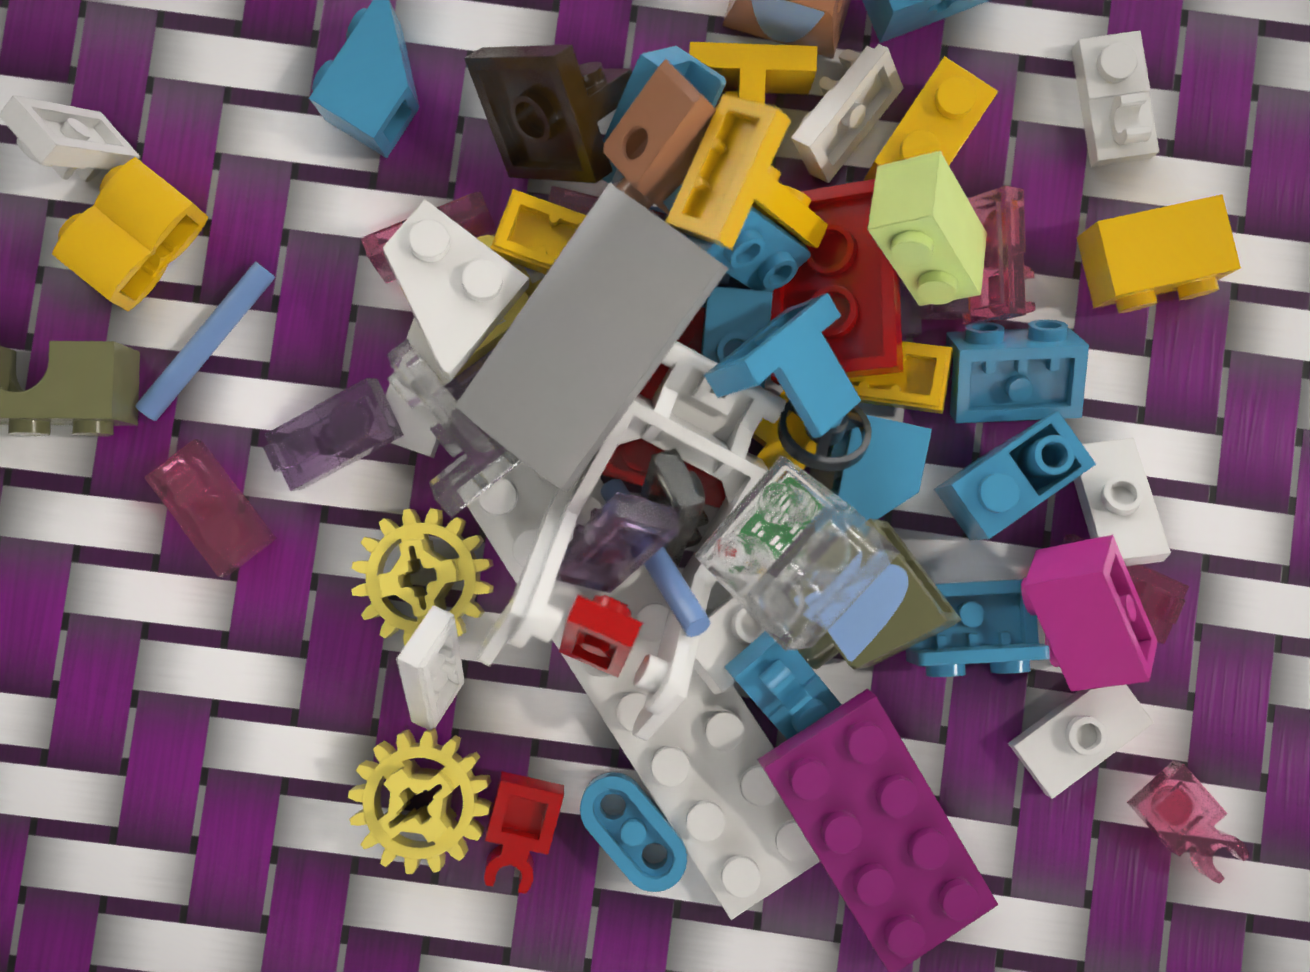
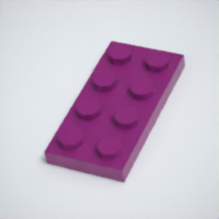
M868 688L757 759L888 972L900 971L998 906L996 899L876 695Z

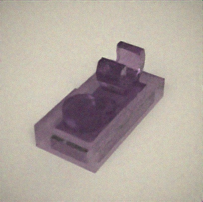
M365 378L317 404L314 408L264 434L268 445L264 446L263 449L273 471H281L289 490L297 491L403 437L404 434L379 380L376 378Z
M617 492L601 509L594 508L591 511V518L585 525L578 524L574 528L573 539L568 543L555 580L611 593L679 533L677 509L650 502L642 496L625 495Z

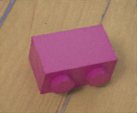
M1109 535L1036 550L1027 577H1024L1021 583L1022 599L1028 613L1032 616L1037 615L1045 633V645H1049V661L1054 667L1061 668L1070 691L1149 682L1158 641L1114 536Z

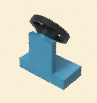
M828 293L785 309L704 374V377L717 398L757 386L774 373L789 398L783 412H781L777 427L778 437L783 448L791 457L805 466L822 471H839L852 467L863 458L871 441L872 430L868 417L857 405L861 401L859 395L821 333L841 316ZM791 412L801 418L805 425L807 436L817 443L815 454L803 449L791 437L786 422ZM860 429L862 444L856 451L842 457H826L828 447L839 443L846 430Z

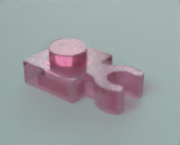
M1173 760L1127 801L1129 806L1170 852L1180 857L1190 848V860L1194 868L1200 874L1220 884L1225 879L1213 864V855L1219 848L1225 847L1231 855L1242 861L1250 857L1248 849L1240 839L1214 827L1228 813L1191 771L1180 762Z

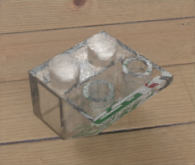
M780 456L694 556L785 651L812 648L900 552L850 504L788 458Z

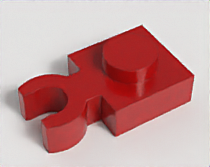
M504 771L501 772L485 836V841L500 845L495 847L487 857L484 874L486 886L493 887L496 881V874L500 868L514 866L520 871L518 892L526 894L529 891L534 878V861L530 851L549 854L564 798V785Z

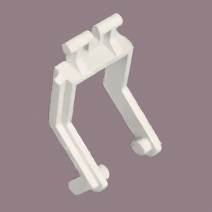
M676 341L661 362L668 366L669 369L652 400L638 394L569 492L558 488L544 514L513 597L486 636L476 660L490 666L507 641L509 644L522 649L531 636L547 643L552 639L563 617V611L547 602L578 515L617 445L640 438L722 480L726 498L681 574L706 613L711 588L724 568L710 558L709 553L771 483L770 472L763 460L748 452L753 433L762 418L775 423L784 410L786 400L759 385L717 398L704 374L718 363ZM670 608L658 655L655 657L647 654L637 669L633 682L635 686L648 692L645 705L638 714L632 730L634 736L644 741L648 740L686 699L700 635L695 637L686 635Z

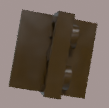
M572 44L482 47L464 58L509 178L598 183L613 172L609 158L603 153L604 142L597 122L617 109L631 77V68L603 69L601 62H588L578 65Z

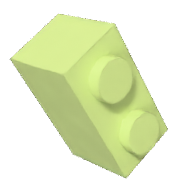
M941 151L877 166L868 231L918 305H941L953 300L981 295L987 232Z

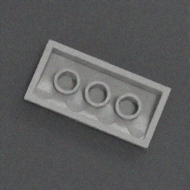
M609 182L455 406L523 463L559 489L569 492L728 268Z

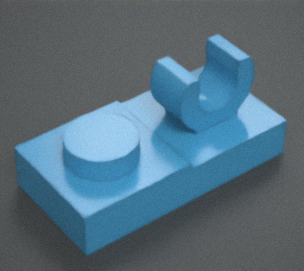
M775 624L770 626L724 666L787 740L842 705Z

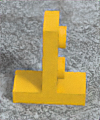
M690 42L689 54L725 77L726 85L723 89L725 95L765 104V93L809 94L817 72L818 46Z
M723 94L665 222L680 233L731 250L752 206L805 245L817 249L828 227L825 221L808 208L811 199L792 187L780 184L778 180L781 173L771 166L791 120L777 107Z

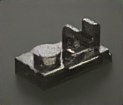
M675 448L652 455L637 505L678 569L684 550L699 544L702 539L697 527L708 524L709 519L703 509L705 493L701 480L695 472L688 471Z

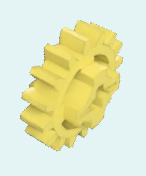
M430 508L426 515L425 523H421L420 517L414 509L403 510V526L401 527L391 519L384 518L379 521L384 537L381 540L364 537L361 544L371 553L368 561L352 562L351 567L359 573L366 574V583L351 589L353 596H369L372 603L361 614L363 619L368 620L381 616L385 621L379 635L383 638L391 637L399 629L404 630L403 641L405 646L431 607L434 605L446 610V595L455 582L464 581L463 591L459 600L448 612L454 614L458 637L465 634L467 629L461 617L464 614L474 618L482 617L485 611L474 601L476 595L492 593L494 588L493 585L480 581V572L494 566L492 559H477L474 551L484 542L483 538L480 535H475L464 539L461 534L465 528V520L456 517L446 527L442 526V510ZM429 534L449 543L456 550L459 558L447 559L434 550L433 540L429 539ZM399 544L400 558L390 572L383 573L387 558ZM419 561H421L423 568H435L437 573V580L427 584V595L423 586H413L411 583V574L420 571ZM396 595L412 606L413 616L417 617V619L408 617L398 611L388 597Z
M433 728L431 731H424L420 743H416L409 729L402 731L397 735L396 744L398 750L385 740L373 748L379 764L368 760L359 764L356 772L367 783L356 785L348 793V798L363 803V809L349 819L350 824L355 826L367 824L370 833L360 844L365 850L377 843L382 845L385 849L380 864L385 867L397 855L404 857L406 874H413L422 859H427L433 873L440 871L445 864L446 851L458 861L464 858L468 852V847L463 836L476 841L480 839L485 828L474 817L488 815L493 805V802L478 797V792L488 787L491 783L490 775L474 776L471 770L479 760L480 755L477 752L468 754L464 758L458 755L456 752L460 746L461 738L457 735L451 738L444 746L437 744L436 728ZM409 759H431L442 764L444 767L440 770L421 768L414 759L411 761ZM383 784L390 792L388 812L383 814L380 799ZM437 784L442 785L428 806H422L418 810L414 808L406 815L401 813L410 804L409 800L415 793L419 794L424 790L430 791ZM460 785L463 796V808L460 820L457 822L455 820L457 814L451 808L453 790ZM399 833L422 834L427 841L412 840Z

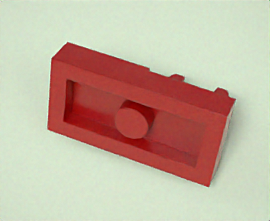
M577 595L566 620L559 653L618 678L643 622L630 617L632 612L627 607L628 604L607 595L594 596L592 601Z

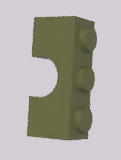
M49 341L47 371L38 384L24 391L19 385L16 376L17 351L0 346V425H8V434L50 436L51 425H72V434L114 436V425L138 426V409L135 405L139 401V351L115 341Z

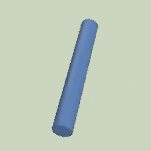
M255 261L137 402L135 407L151 420L157 421L276 277Z
M612 479L606 482L600 491L603 499L684 632L689 637L702 634L710 626V619L622 480Z

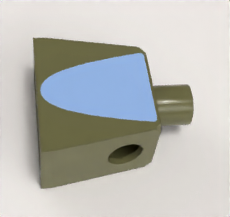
M870 518L860 526L802 591V600L817 621L793 639V643L797 651L813 669H819L840 653L847 664L856 670L878 664L954 626L961 621V618L889 522Z

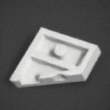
M426 199L421 202L383 246L385 258L408 300L409 307L420 329H422L430 345L442 375L450 381L529 287V277Z

